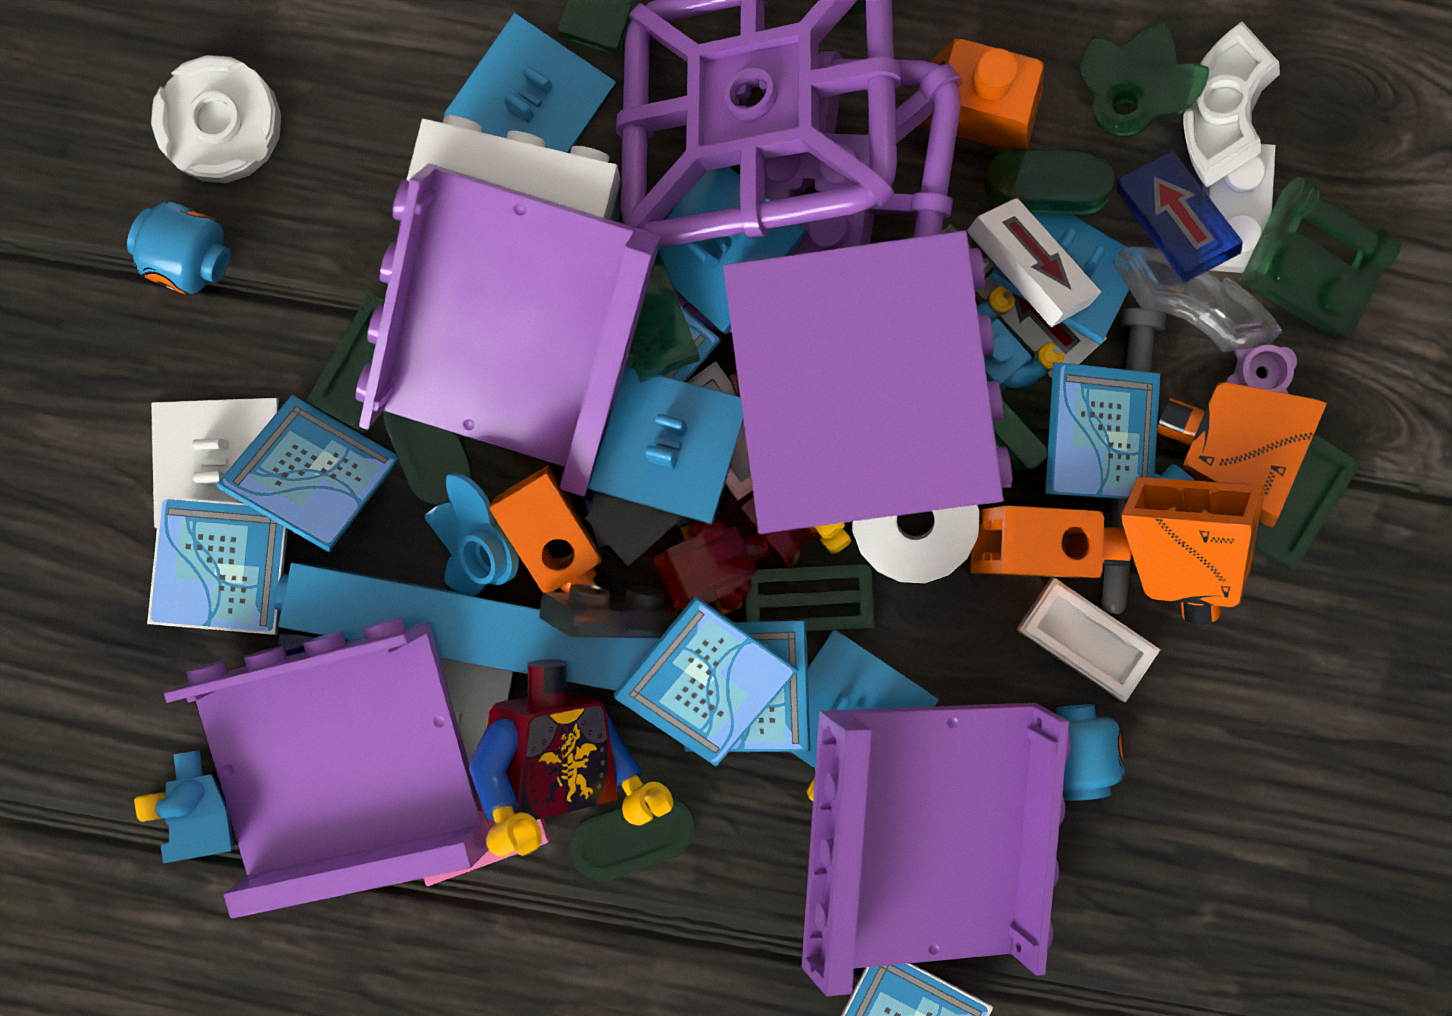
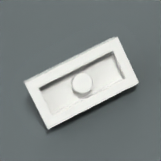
M1261 144L1262 153L1208 188L1203 184L1201 222L1215 240L1199 248L1198 270L1261 274L1268 270L1275 145Z

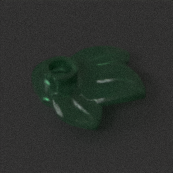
M1158 23L1139 33L1122 49L1104 38L1093 37L1081 59L1082 81L1095 95L1093 100L1095 121L1104 132L1116 137L1137 135L1148 128L1154 118L1175 116L1183 113L1202 95L1209 77V68L1207 66L1192 63L1177 65L1175 45L1165 23ZM1122 102H1131L1137 107L1133 113L1126 115L1117 114L1114 111V108Z

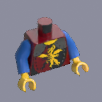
M535 660L528 663V697L497 702L489 710L487 728L469 763L470 774L478 793V810L484 812L487 819L495 820L496 823L487 834L486 845L489 851L498 857H505L514 851L524 856L536 850L542 842V831L536 820L617 801L618 791L624 790L627 794L622 804L624 818L633 825H644L653 819L652 813L657 817H661L671 811L673 807L672 795L666 786L655 781L643 785L639 779L643 771L623 743L601 700L567 691V662L561 660Z

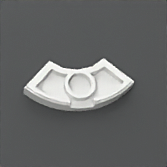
M1240 22L1228 31L1206 54L1192 78L1193 85L1187 99L1183 118L1187 150L1191 163L1206 188L1262 153L1261 141L1252 125V111L1261 92L1280 75L1279 61L1243 22Z

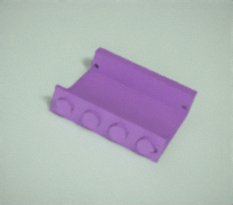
M428 163L411 177L409 181H402L395 197L393 218L401 221L397 244L391 243L388 246L381 265L380 281L388 283L384 305L379 304L376 307L368 329L367 340L370 343L376 344L372 364L365 365L356 388V400L364 403L359 427L369 429L383 411L394 413L564 466L565 470L559 489L585 496L620 388L662 236Z
M966 231L723 265L759 534L1003 501L1002 488L1011 487V464L1007 448H996L993 429L994 421L1003 420L1002 398L998 381L987 382L983 355L994 353L993 333L989 315H978L974 289L984 288V268L979 248H968Z
M401 617L383 620L365 626L363 628L365 637L345 642L342 631L334 632L303 642L305 652L286 656L284 647L278 646L245 656V667L229 671L225 660L209 663L186 671L188 683L164 693L166 703L184 698L187 699V702L196 701L246 869L247 877L223 894L230 919L469 869L489 850L486 845L488 828L483 812L478 810V793L470 774L469 761L429 621L404 627Z
M1037 703L819 711L801 967L826 996L852 994L854 968L1012 954L1036 976L1045 975L1047 950L1053 940V927L1050 920L1053 887L1056 886L1059 878V865L1056 858L1059 825L1062 823L1065 815V802L1062 795L1065 761L1069 758L1071 751L1068 720Z

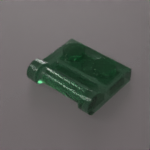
M1298 177L1288 183L1280 194L1239 281L1334 339H1351L1383 270L1388 268L1399 255L1401 241L1386 230L1379 229L1373 231L1320 197V190L1316 185L1303 177ZM1303 218L1357 251L1358 253L1352 266L1296 232Z

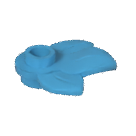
M452 473L447 475L446 489L450 501L427 512L425 520L451 554L445 570V583L459 593L475 596L482 593L489 584L501 585L513 579L518 570L519 555L500 525L496 522L489 509L491 505L483 490L472 479L462 474Z

